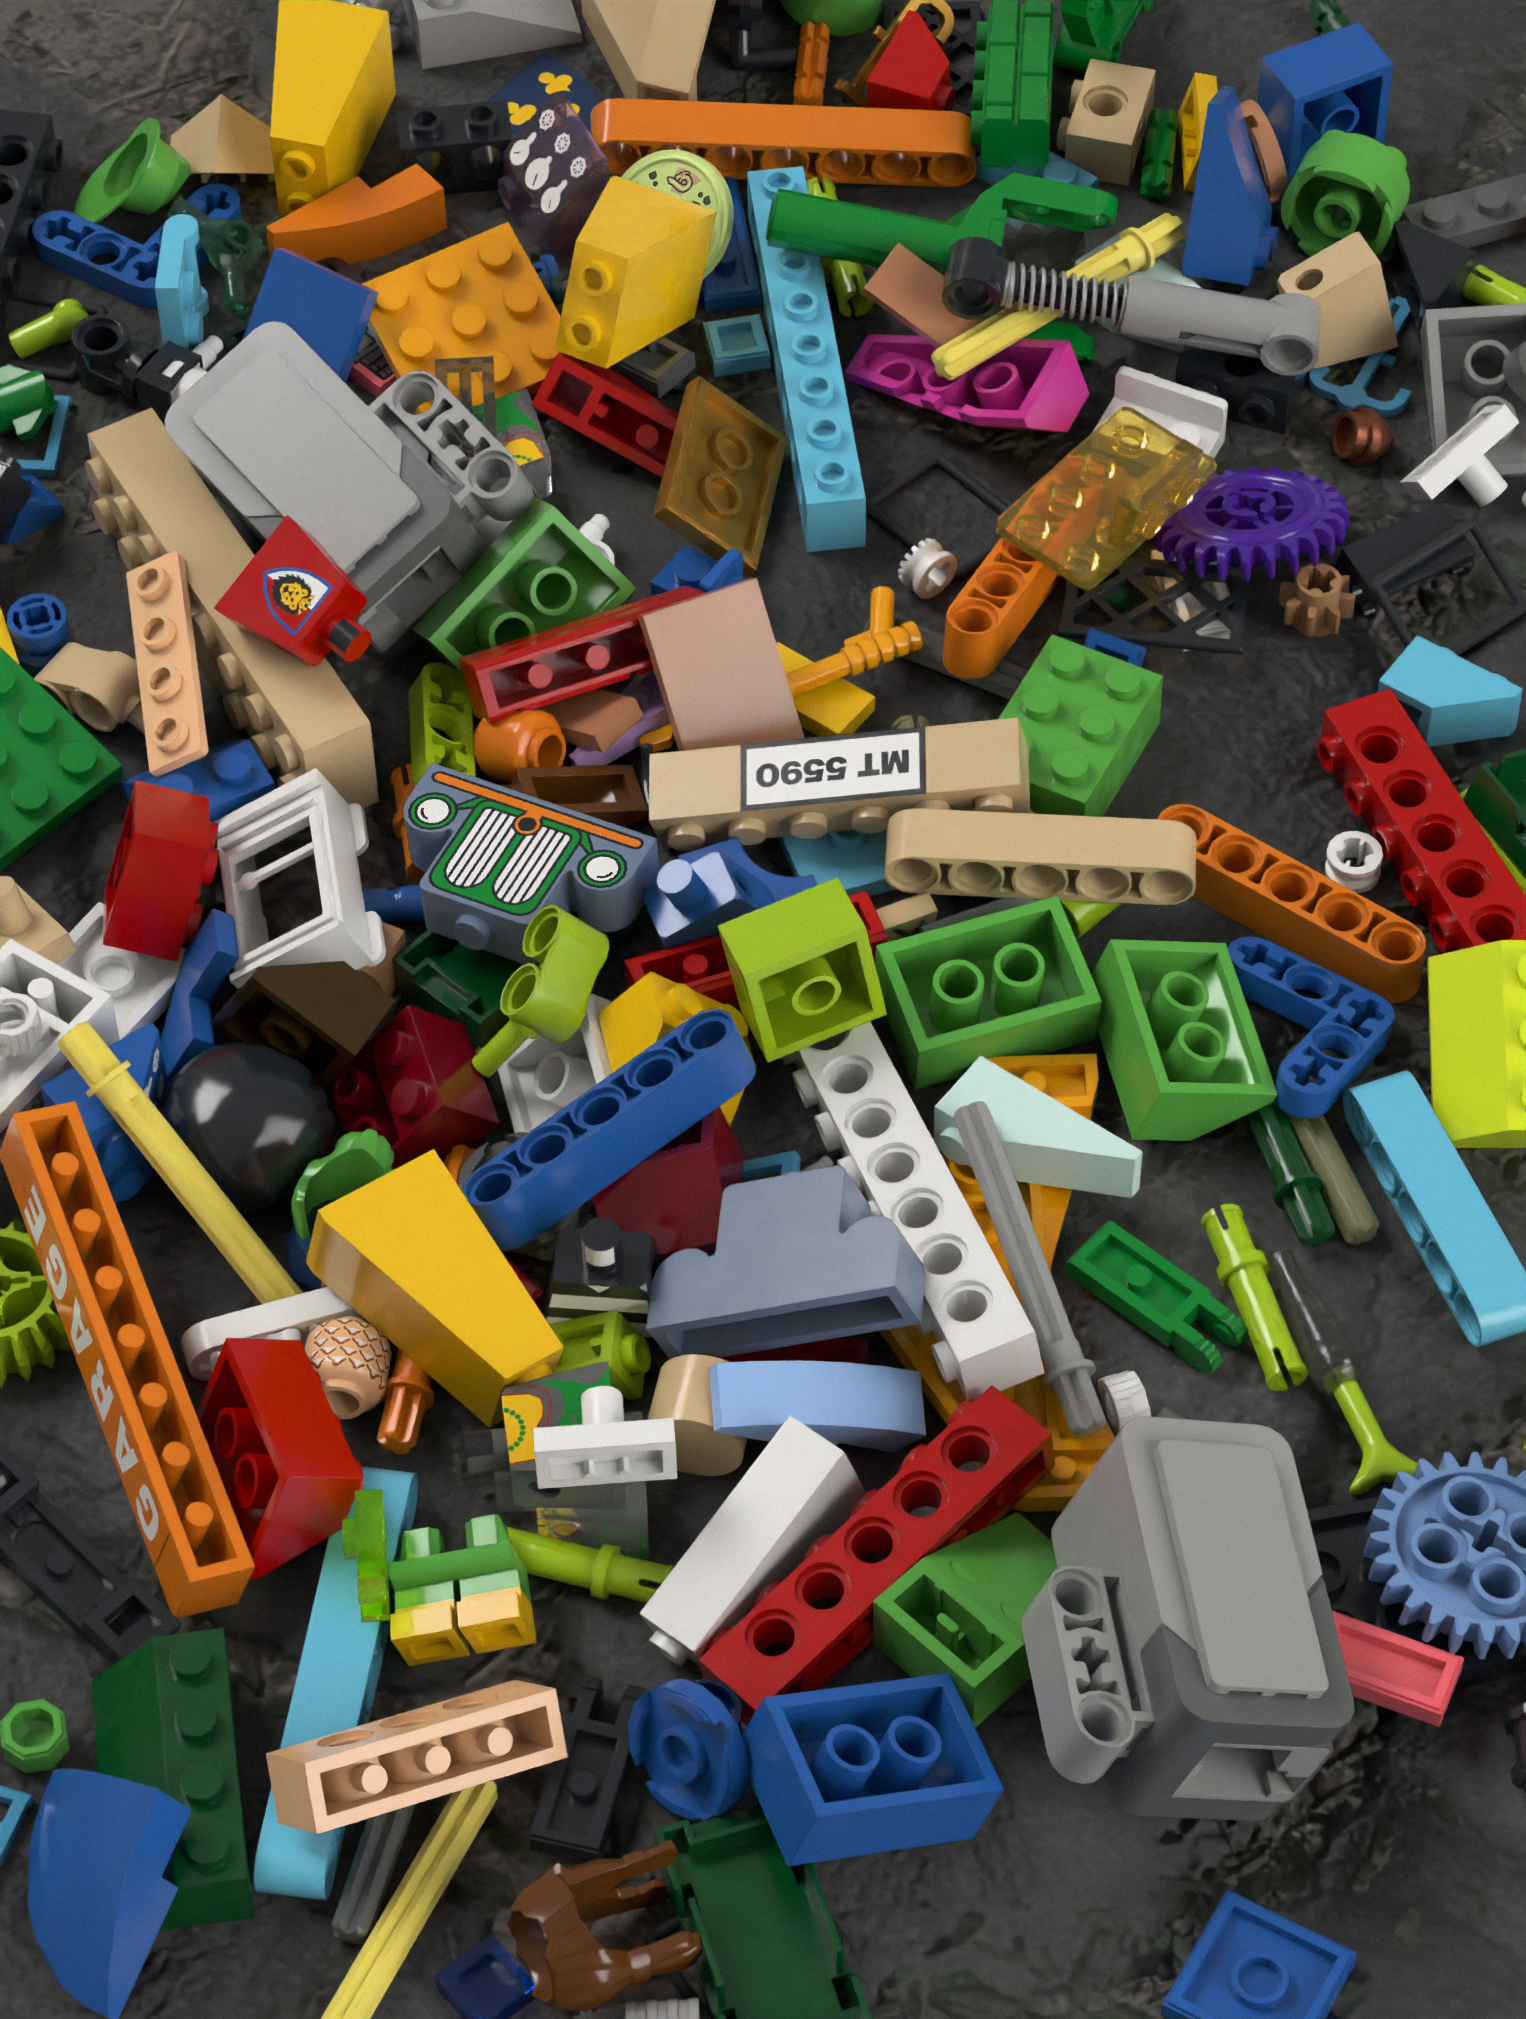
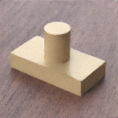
M0 876V949L11 938L55 964L60 963L78 951L69 933L19 887L13 878Z

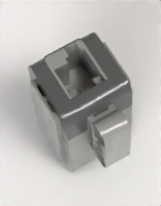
M272 321L263 323L254 329L178 398L167 411L165 418V429L171 440L222 502L263 545L286 515H288L319 541L367 597L366 606L354 620L371 633V641L365 652L375 660H394L403 655L421 639L412 628L477 562L482 553L488 548L474 527L487 515L498 521L516 520L526 513L531 506L534 496L533 486L512 454L435 376L425 371L408 372L398 378L377 399L367 406L291 327L282 322ZM427 401H434L429 410L422 414L414 415L416 409L421 404ZM464 443L467 447H472L476 455L469 461L458 446ZM433 458L458 485H449L432 468L431 459ZM501 478H510L508 484L503 489L497 492H489L494 482Z
M1147 1416L1134 1417L1124 1424L1055 1521L1051 1529V1539L1058 1569L1051 1574L1022 1616V1633L1047 1755L1057 1772L1072 1782L1081 1784L1093 1783L1102 1777L1108 1798L1116 1807L1128 1814L1150 1817L1243 1821L1264 1820L1272 1815L1281 1804L1289 1803L1299 1795L1333 1754L1332 1742L1351 1721L1355 1712L1352 1690L1323 1577H1320L1323 1573L1293 1452L1289 1443L1281 1434L1261 1425Z

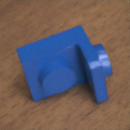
M684 545L650 582L651 596L685 585L707 593L746 580L743 578V553L730 548L717 562Z

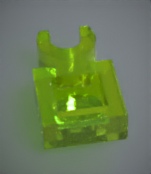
M383 1489L356 1490L355 1518L342 1519L345 1561L358 1560L357 1583L358 1602L361 1606V1623L389 1621L388 1533Z

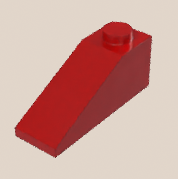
M559 352L531 405L662 478L679 414L610 368L605 369Z

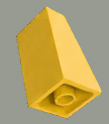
M279 0L270 141L280 219L358 176L396 95L388 11L332 0Z
M618 176L611 177L576 239L554 350L607 369L694 319L717 211Z
M434 1149L317 1211L306 1263L312 1273L370 1324L376 1327L386 1338L489 1428L503 1420L501 1392L513 1385L554 1375L564 1348Z

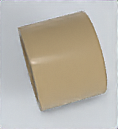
M690 1354L674 1357L665 1362L660 1369L647 1420L674 1418L677 1471L701 1476H720L733 1472L742 1463L748 1438L714 1432L709 1367L716 1363H729V1361L713 1356Z

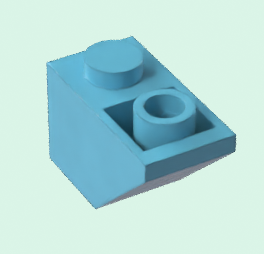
M1417 635L1379 680L1377 692L1391 688L1428 747L1510 736L1517 727L1523 688L1509 682L1499 674L1491 673L1457 656L1450 649L1438 646Z

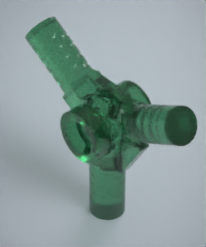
M178 196L166 215L172 217L174 215L186 214L196 219L199 236L202 239L200 243L207 253L211 264L221 272L223 277L224 309L230 313L245 311L247 309L245 275H248L263 252V247L268 245L266 226L286 215L255 226L249 225L242 220H229L218 217L213 220Z

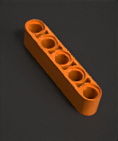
M1066 460L1053 467L949 606L946 614L942 655L943 665L949 673L964 679H980L993 672L1069 568L1071 551L1081 552L1092 537L1099 522V508L1104 481L1103 474L1097 466L1082 460Z
M1176 804L1160 813L1157 819L1182 822L1190 826L1196 834V889L1191 897L1283 948L1380 995L1389 1003H1400L1409 1000L1417 993L1421 983L1426 939L1422 931L1413 923L1199 807L1190 804Z

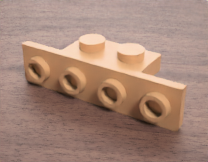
M172 551L126 572L149 771L156 778L202 758L208 753L185 560L176 551Z

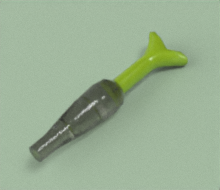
M1282 1250L1270 1257L1268 1263L1279 1284L1288 1319L1308 1369V1374L1321 1393L1336 1398L1363 1453L1361 1467L1349 1488L1350 1495L1354 1497L1366 1494L1381 1481L1394 1483L1397 1473L1400 1471L1413 1476L1417 1463L1399 1452L1386 1440L1359 1387L1363 1375V1367L1357 1351L1324 1300L1303 1275L1292 1251Z

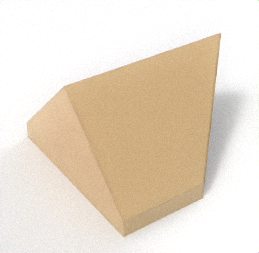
M222 94L171 135L170 145L191 165L190 174H201L202 183L207 182L212 174H237L241 182H246L245 174H268V182H275L270 141L271 127Z

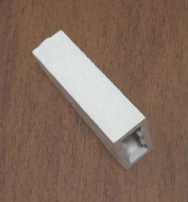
M791 1415L787 1418L639 1613L654 1633L648 1642L657 1651L679 1666H682L688 1658L700 1666L699 1659L703 1656L707 1643L718 1631L725 1627L733 1628L752 1610L757 1596L767 1585L776 1580L782 1582L802 1563L805 1552L815 1540L826 1534L831 1536L850 1518L854 1506L866 1494V1491L845 1452Z

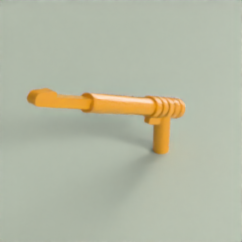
M879 586L871 591L870 627L868 631L844 640V647L840 649L839 653L786 674L792 697L844 676H855L864 672V669L866 671L879 666V663L885 664L894 660V657L900 658L909 654V651L915 652L923 647V639L915 622L908 621L901 624L900 627H894L895 593L891 588ZM671 724L644 734L639 739L640 747L645 743L652 744L653 752L668 749L673 745V741H675Z

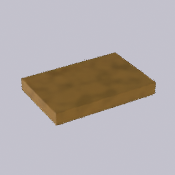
M698 376L688 383L685 388L653 517L717 561L730 548L742 552L743 578L747 577L757 570L788 438Z

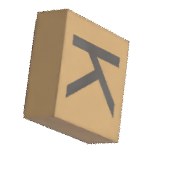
M924 892L876 909V912L885 929L888 942L916 935V927L936 920L938 909L929 892L926 894Z

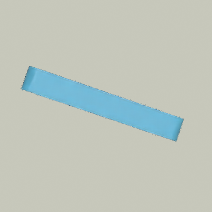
M361 1466L363 1471L362 1493L359 1499L353 1502L342 1529L331 1535L328 1539L280 1749L369 1723L390 1630V1614H393L395 1607V1590L391 1583L388 1563L400 1561L402 1535L404 1531L412 1530L418 1494L417 1473ZM271 1786L255 1857V1891L327 1901L334 1884L346 1825L315 1834L279 1824Z

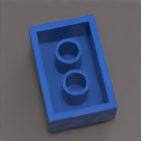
M949 1673L764 1697L742 1735L748 1755L749 1780L787 1866L973 1839L1004 1791Z

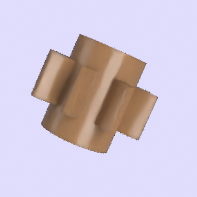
M1318 563L1317 566L1309 564L1303 568L1299 566L1298 572L1294 576V583L1281 582L1279 604L1285 607L1284 624H1293L1300 633L1307 637H1321L1329 633H1339L1340 618L1347 619L1353 617L1355 596L1349 593V575L1341 576L1334 567L1326 563Z

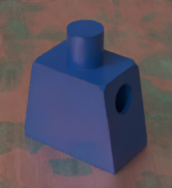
M721 851L711 852L692 864L681 859L666 863L657 875V884L646 889L642 895L665 949L708 936H719L718 925L775 903L771 891L765 883Z

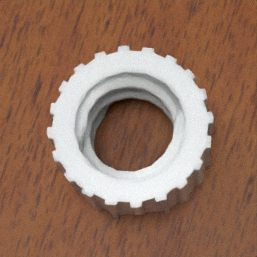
M12 992L0 994V1024L10 1020H25L22 1025L13 1029L0 1028V1054H3L5 1057L8 1055H23L25 1052L31 1051L35 1045H38V1040L42 1038L41 1032L43 1028L37 1004L27 994Z
M1124 1371L1098 1380L1097 1389L1101 1407L1111 1430L1116 1436L1124 1424L1132 1418L1151 1417L1146 1392L1136 1372Z

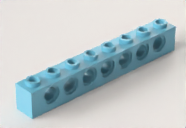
M804 167L748 171V223L786 437L788 438L787 444L806 551L808 553L865 547L866 497L821 257L767 246V240L765 239L774 194H777L778 188L809 194Z

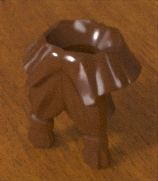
M672 1840L660 1843L644 1851L640 1849L625 1854L622 1859H596L575 1865L568 1871L558 1862L538 1880L520 1892L511 1906V1916L507 1925L516 1941L517 1958L527 1966L535 1986L532 1993L534 1998L538 1999L547 2008L563 2009L572 2012L597 2009L628 1985L633 1986L648 1981L654 1975L678 1973L698 1962V1958L702 1955L703 1951L699 1932H678L650 1945L630 1951L605 1948L585 1925L614 1914L660 1904L667 1892V1885L661 1877L647 1881L637 1887L633 1885L614 1887L625 1879L641 1875L647 1871L670 1866L677 1859L678 1855Z

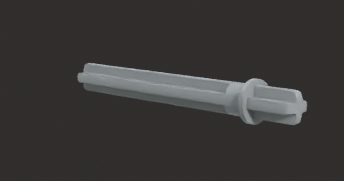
M983 1101L973 1102L960 1107L954 1113V1120L1028 1319L1035 1330L1038 1346L1041 1351V1359L1047 1372L1042 1379L1046 1389L1056 1391L1069 1429L1075 1437H1084L1100 1431L1105 1427L1106 1419L1090 1379L1096 1371L1094 1362L1084 1358L1080 1344L1075 1339L991 1112Z

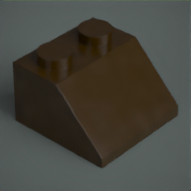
M345 961L258 967L219 1010L210 1024L235 1043L267 1046L278 1053L286 1054L300 1061L310 1070L312 1082L324 1089L357 1055L395 1000L382 991L380 984L371 975L352 968Z

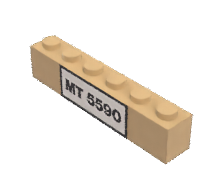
M1018 717L650 754L649 822L663 848L671 847L680 851H693L702 848L704 844L720 843L736 837L739 838L742 845H755L763 842L766 838L794 836L800 839H817L823 837L827 832L856 830L868 834L879 833L887 829L889 819L895 813L914 808L1030 813L1029 746Z

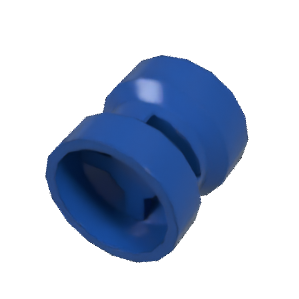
M44 593L29 594L19 598L11 605L7 613L9 634L13 640L12 643L20 666L31 677H35L67 643L72 642V637L68 632L67 609L61 600L53 595Z

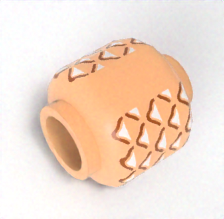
M353 1316L332 1319L317 1325L307 1337L305 1351L313 1369L320 1375L322 1389L333 1413L339 1419H352L372 1410L382 1401L386 1389L392 1355L388 1339L376 1327L361 1318Z

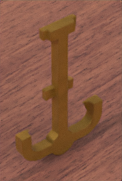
M907 0L887 31L878 25L871 34L879 43L853 82L850 84L848 81L844 82L842 79H839L833 88L854 107L865 108L867 106V98L862 94V91L866 87L867 80L908 10L916 12L919 6L927 5L937 14L940 21L939 28L931 32L939 46L946 42L954 28V15L944 0Z

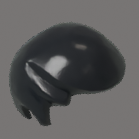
M229 1043L214 1046L201 1052L176 1073L168 1084L161 1100L159 1112L241 1215L268 1208L279 1198H284L291 1205L295 1187L309 1163L314 1159H322L335 1151V1142L332 1136L335 1117L327 1108V1093L320 1086L312 1082L311 1072L304 1064L267 1046Z

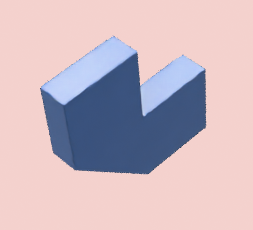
M216 909L211 910L184 952L160 1037L168 1083L192 1058L214 1047L213 1026L210 1024L212 1021L210 1002L239 959L233 915Z

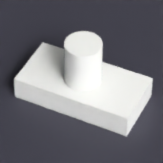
M1505 404L1486 406L1400 482L1413 500H1432L1457 478L1480 507L1489 504L1507 488L1508 484L1484 453L1520 422Z
M597 1386L586 1390L581 1395L582 1425L533 1428L538 1489L677 1479L674 1418L624 1421L623 1396L621 1391L614 1387Z

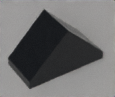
M1405 220L1397 221L1394 223L1389 265L1402 298L1407 300L1410 308V319L1419 343H1421L1420 330L1425 310L1458 308L1464 301L1463 287L1468 275L1473 273L1476 252Z

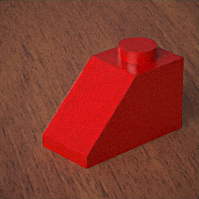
M908 10L867 80V108L952 111L956 89L949 86L950 62L918 12Z

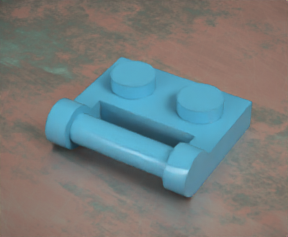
M186 214L174 215L166 220L164 224L155 282V294L163 346L168 341H171L192 351L193 347L203 343V317L209 311L207 291L200 285L195 246L200 240L198 222L194 217Z

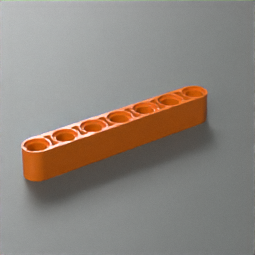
M615 98L599 102L591 112L590 157L592 164L598 170L613 175H623L634 163L649 154L670 149L687 151L706 159L717 168L724 179L727 176L734 177V179L747 180L748 171L803 166L806 181L817 177L818 182H822V177H826L833 183L957 187L971 181L977 172L976 144H970L971 118L955 111Z

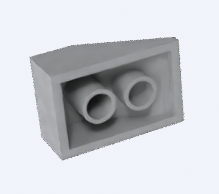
M571 0L402 1L422 70L583 42L582 32Z
M1526 303L1425 310L1420 335L1424 387L1433 452L1483 408L1491 405L1505 404L1520 423L1484 455L1502 478L1525 477L1526 403L1506 382L1503 374V361L1508 353L1526 341Z

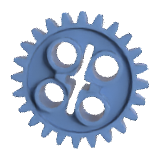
M1446 1452L1443 1455L1438 1470L1423 1458L1418 1461L1413 1476L1403 1471L1398 1472L1392 1489L1383 1488L1377 1505L1373 1509L1366 1528V1532L1370 1535L1364 1549V1556L1374 1560L1368 1578L1374 1582H1387L1380 1598L1381 1603L1386 1605L1402 1602L1404 1608L1398 1622L1403 1626L1420 1619L1426 1624L1422 1635V1640L1426 1643L1432 1640L1439 1632L1448 1635L1449 1653L1455 1654L1464 1640L1473 1643L1478 1659L1484 1660L1490 1644L1497 1643L1507 1659L1513 1658L1520 1640L1526 1646V1470L1521 1472L1516 1478L1508 1475L1507 1459L1504 1457H1500L1493 1470L1483 1467L1482 1459L1478 1452H1472L1467 1467H1460L1450 1452Z

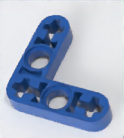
M209 184L199 188L172 215H190L198 222L200 240L197 246H195L198 271L238 232L242 226L243 218L239 194L235 189L224 184ZM64 210L51 211L36 219L34 226H32L35 253L39 260L136 306L157 308L155 282L164 224L142 245ZM110 253L118 256L116 261L107 265H98L91 262L92 258L100 254Z
M1251 936L1237 938L1230 943L1228 951L1244 997L1311 1030L1282 1061L1275 1081L1278 1095L1274 1101L1287 1114L1300 1118L1319 1117L1329 1110L1344 1093V1090L1356 1080L1384 1049L1389 1040L1395 1018L1394 1008L1389 1001L1380 995L1271 941ZM1294 990H1307L1318 994L1322 998H1307L1297 994ZM1352 1025H1361L1359 1031L1357 1032L1354 1029H1352ZM1320 1050H1335L1348 1056V1059L1333 1058L1325 1055ZM1310 1076L1317 1080L1316 1083H1308Z

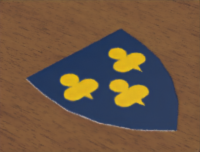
M545 52L485 101L508 100L511 130L516 134L530 136L535 132L536 138L557 140L558 136L565 132V134L570 135V141L591 139V112L601 102L598 94L582 75ZM549 109L554 111L556 119L553 121L552 127L545 131L540 128L539 120L542 112Z

